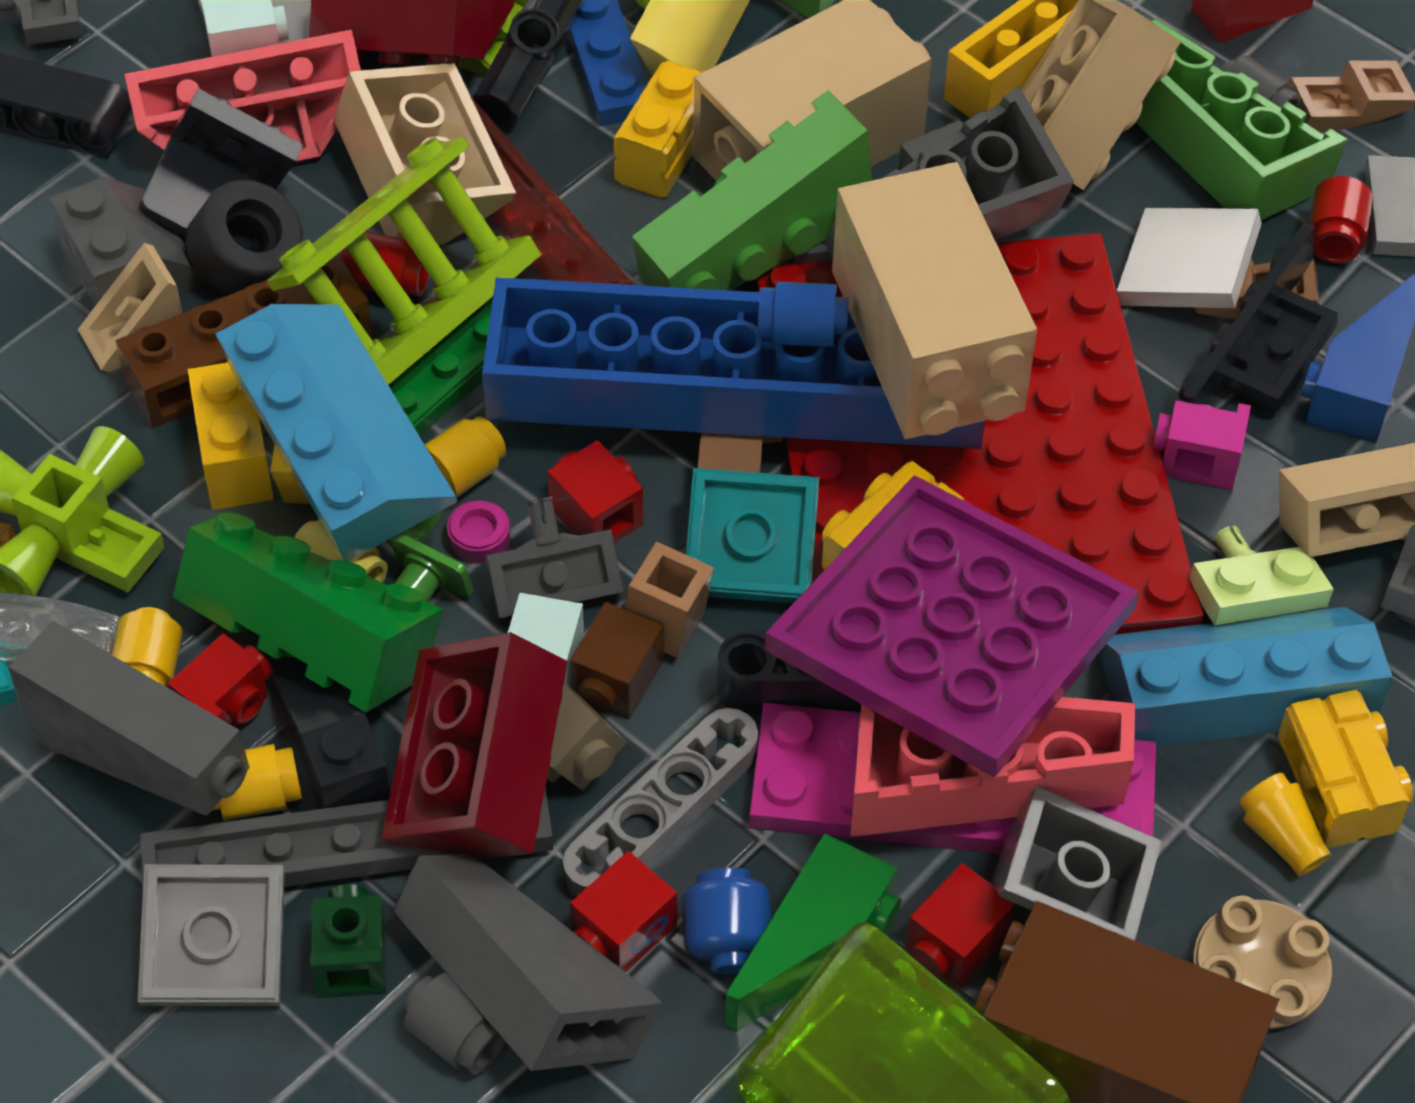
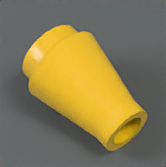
M1283 773L1275 774L1260 782L1239 800L1240 806L1246 813L1243 821L1292 867L1298 877L1315 870L1332 856L1323 842L1299 783L1290 784Z

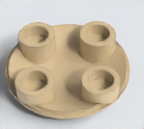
M1243 895L1232 897L1226 901L1221 910L1216 912L1204 924L1194 947L1193 963L1195 965L1280 999L1269 1029L1287 1027L1310 1016L1324 1000L1332 979V961L1328 949L1330 939L1326 929L1317 921L1307 919L1298 911L1273 901L1254 900Z

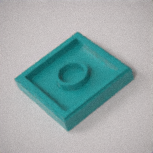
M693 468L686 555L715 567L708 597L794 603L812 583L819 477Z

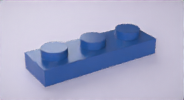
M585 0L569 27L567 35L599 127L624 122L648 83L635 47L630 40L631 36L618 1Z

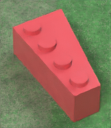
M1061 697L995 777L861 704L850 837L1017 817L1035 786L1086 808L1124 804L1134 762L1135 703Z

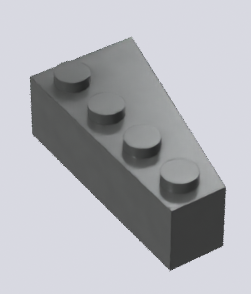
M1019 86L1005 94L1001 102L987 112L980 111L964 122L962 129L943 142L939 143L936 141L921 151L915 161L900 171L895 169L883 177L886 178L958 162L994 240L1057 217L1074 183L1073 178ZM836 214L825 242L832 258Z

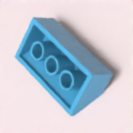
M271 304L216 333V337L233 374L343 560L350 561L458 502L448 482L339 305Z
M1347 607L1289 613L1216 626L1213 623L1115 634L1098 653L1111 701L1135 703L1134 740L1156 742V747L1279 732L1285 710L1292 703L1319 697L1321 700H1325L1329 695L1356 689L1358 692H1361L1369 712L1377 711L1380 713L1392 680V674L1375 623Z

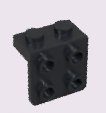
M198 88L171 133L140 200L139 207L145 215L187 236L188 225L215 189L230 181L252 180L268 185L276 190L296 162L303 144L285 135L278 128L266 125L236 109L224 99L214 97ZM227 225L228 232L235 243L250 251L255 240L254 235L242 227Z

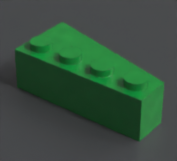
M220 513L213 518L190 527L173 598L232 633H244L251 630L258 635L257 648L275 659L281 657H296L308 664L305 677L324 688L333 685L334 680L351 690L348 702L365 713L412 686L419 650L433 647L443 608L424 601L422 593L418 590L401 584L387 585L366 576V570L356 563L345 560L331 561L310 552V546L302 540L288 536L275 537L256 529L253 520L240 514Z

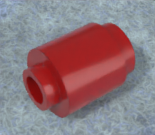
M1348 176L1331 177L1319 183L1315 188L1309 225L1316 227L1314 253L1326 262L1337 264L1349 262L1356 258L1359 251L1366 245L1373 197L1369 187L1360 180Z
M365 231V235L407 296L421 297L426 290L430 275L407 241ZM344 248L341 252V258L361 290L377 294L346 248Z

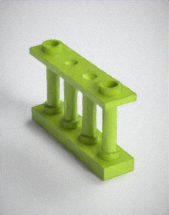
M434 137L416 147L407 155L411 165L313 244L307 239L288 250L279 259L283 268L266 281L273 291L302 283L316 304L339 305L388 385L487 302L494 294L496 277L515 278L542 255L529 235L505 240L502 235L496 237L448 166L451 161L470 147L464 137L440 143L437 137ZM428 180H430L476 249L473 254L476 262L465 272L462 269L455 271L406 199ZM387 213L435 282L432 290L436 296L423 307L421 304L414 305L364 233ZM344 248H346L394 318L391 322L394 331L381 342L379 339L371 340L321 268Z

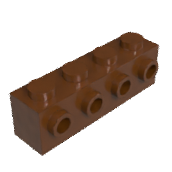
M337 254L321 268L372 340L368 299L340 255ZM266 281L255 283L241 291L208 304L196 306L188 312L150 327L138 329L130 335L115 340L124 379L152 429L194 412L188 369L228 363L216 333L271 304H316L305 286L301 283L300 285L273 291Z

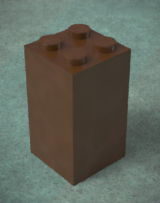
M1036 900L1025 925L1013 921L1000 951L999 960L1003 964L996 981L987 978L977 998L972 1013V1018L976 1019L966 1047V1050L976 1054L971 1080L1023 1103H1241L1257 1065L1280 999Z

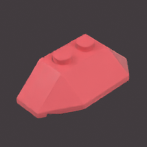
M346 30L126 73L124 77L137 133L163 151L176 123L199 88L214 97L224 99L236 109L266 125L278 128L285 135L302 143L303 146L295 162L299 163L319 159L338 130L333 118L348 74L351 71H361L352 30Z

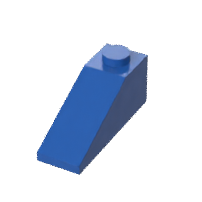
M1415 274L1330 341L1323 364L1311 361L1301 396L1312 399L1306 423L1377 443L1415 322Z

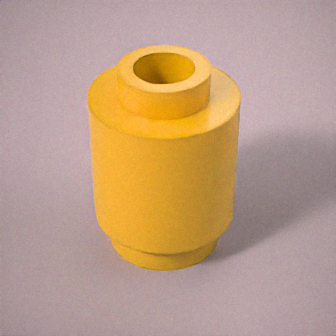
M479 416L472 420L462 419L425 444L456 498L495 472L499 467V461L506 455V446L497 428L490 421Z
M153 607L139 608L136 611L124 614L119 619L111 655L168 688L167 683L175 675L183 635L182 628L168 613L161 609Z
M274 744L245 749L250 768L246 773L243 783L232 796L222 798L212 811L221 809L223 821L227 822L287 809L286 802L301 800L302 796L292 747L275 750Z

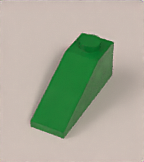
M824 833L726 993L725 1026L738 1032L862 955L875 932L885 936L893 925L902 902L901 898L894 895L898 868Z

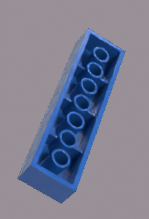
M496 277L482 371L486 420L981 449L985 421L953 428L940 435L927 434L905 440L850 312H848L847 335H835L834 347L774 345L773 338L758 337L760 292Z

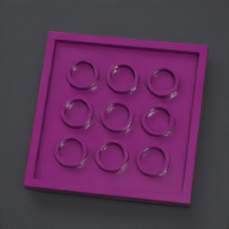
M914 475L766 632L765 651L995 777L1136 609L1139 591Z

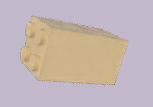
M843 0L694 77L693 158L717 181L722 174L721 169L733 160L740 157L746 163L773 142L768 134L788 120L795 127L816 110L811 102L829 90L868 130L871 167L900 152V144L924 135L932 58L921 43L913 41L894 23L886 10L878 8L871 0Z
M958 162L838 188L832 272L842 296L849 297V312L904 439L927 434L940 435L956 427L985 420H1002L1014 413L1025 411L1037 328Z

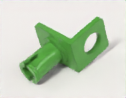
M443 510L420 522L414 532V526L389 539L398 565L404 567V570L394 584H401L418 590L422 593L423 600L427 602L437 588H446L469 599L474 591L464 564L423 544L442 516Z

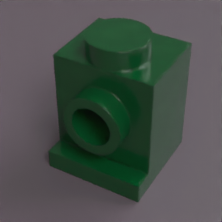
M345 884L330 889L327 898L312 899L311 970L317 998L387 994L385 916L381 894L369 895L367 889L362 886Z

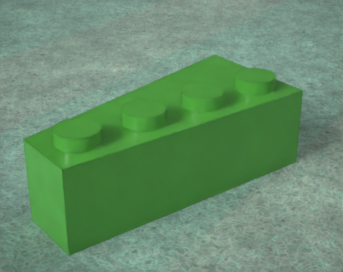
M827 90L811 102L816 110L795 127L788 120L768 134L773 143L745 163L740 157L733 160L721 169L722 174L717 179L714 187L704 195L693 190L634 234L632 239L639 277L647 286L730 291L747 281L760 277L764 272L798 254L809 251L815 245L825 241L836 214L837 189L872 181L868 130Z

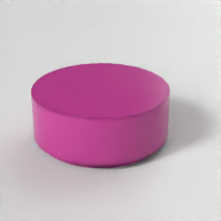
M477 500L464 503L451 513L447 522L449 547L455 556L465 562L484 564L486 563L484 555L506 551L509 547L511 539L509 518L501 507L492 502Z

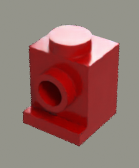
M223 633L170 680L167 686L180 696L236 727L239 723H247L259 712L264 700L268 697L265 681L274 674V670L268 659L255 647L247 645L243 648Z

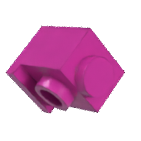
M1176 400L1172 415L1160 413L1153 448L1165 451L1162 462L1166 477L1233 490L1251 406L1239 403L1237 412H1232L1205 404H1192Z

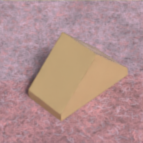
M143 243L78 328L100 370L111 372L121 368L115 340L130 335L138 329L150 327L183 314L177 285L153 245Z

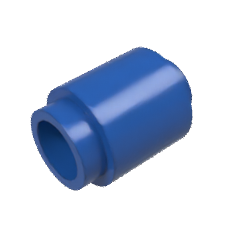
M776 282V288L761 287L758 310V337L773 338L774 345L834 347L835 335H847L849 297H837V284Z

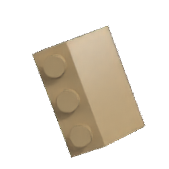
M1079 0L1021 89L1073 178V184L1082 190L1086 188L1090 180L1096 179L1105 170L1110 159L1111 148L1122 131L1128 130L1137 121L1142 111L1143 99L1153 84L1163 79L1170 71L1175 60L1174 52L1181 43L1174 36L1117 0Z
M455 63L349 72L333 119L368 198L411 165L407 155L422 143L434 137H437L440 143L464 137L470 147L451 161L448 166L483 218L485 219L513 201L516 194L514 187ZM430 180L406 198L438 245L446 244L464 232ZM388 213L379 220L386 236L405 239Z

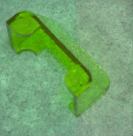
M866 922L855 924L835 944L738 1068V1090L746 1103H1071L1066 1091L1045 1068L883 932Z

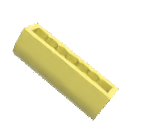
M650 0L630 40L652 76L661 62L666 61L705 72L717 64L750 0Z

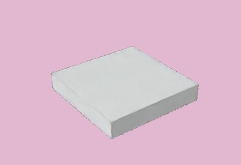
M1145 208L1117 288L1120 305L1235 308L1262 224L1258 209Z

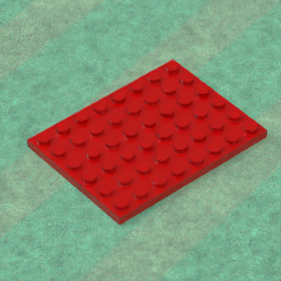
M1101 233L996 243L1037 328L1025 411L1014 413L1002 420H985L981 449L783 437L789 475L819 477L812 583L824 571L822 567V533L831 518L841 510L851 513L864 502L867 489L879 475L888 473L890 476H893L907 462L913 461L933 475L938 484L940 482L944 483L961 495L967 503L1138 590L1136 609L1115 634L1202 624L1204 615L1201 603L1189 579L1191 566L1160 451L1153 448L1155 432ZM833 260L804 264H793V261L783 262L754 279L756 292H760L761 287L776 288V282L837 284L832 272ZM837 284V297H843Z

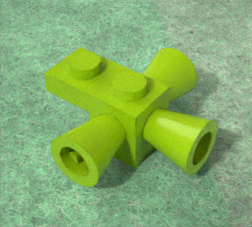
M98 426L94 428L76 465L48 454L33 473H30L0 449V512L17 516L21 529L19 534L0 547L1 594L20 604H32L55 558L127 593L143 576L165 548L162 534L110 509L106 498L145 466L141 452L127 437L112 428Z

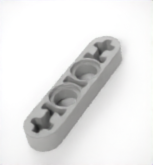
M725 708L709 714L569 845L563 858L564 882L567 891L572 897L576 898L600 876L599 873L594 871L586 877L582 876L581 864L586 863L591 867H595L606 858L605 867L607 870L629 851L648 866L734 784L756 760L758 729L755 721L748 714L738 709ZM735 735L740 737L739 748L728 743L716 753L718 736L727 741ZM715 755V767L713 768L709 760ZM689 772L698 776L703 785L694 794L678 795L666 786V782L676 773ZM644 814L652 817L657 822L658 828L648 837L633 838L625 834L621 829V824L631 815ZM608 840L611 842L612 846L615 848V850H613L610 854H609Z

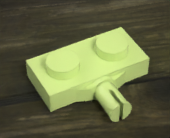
M1229 526L1225 527L1215 537L1216 544L1221 548L1226 558L1193 563L1189 575L1200 603L1214 626L1328 607L1334 590L1315 559L1306 555L1300 547L1256 553L1250 549L1241 535V531L1236 526H1232L1231 531Z

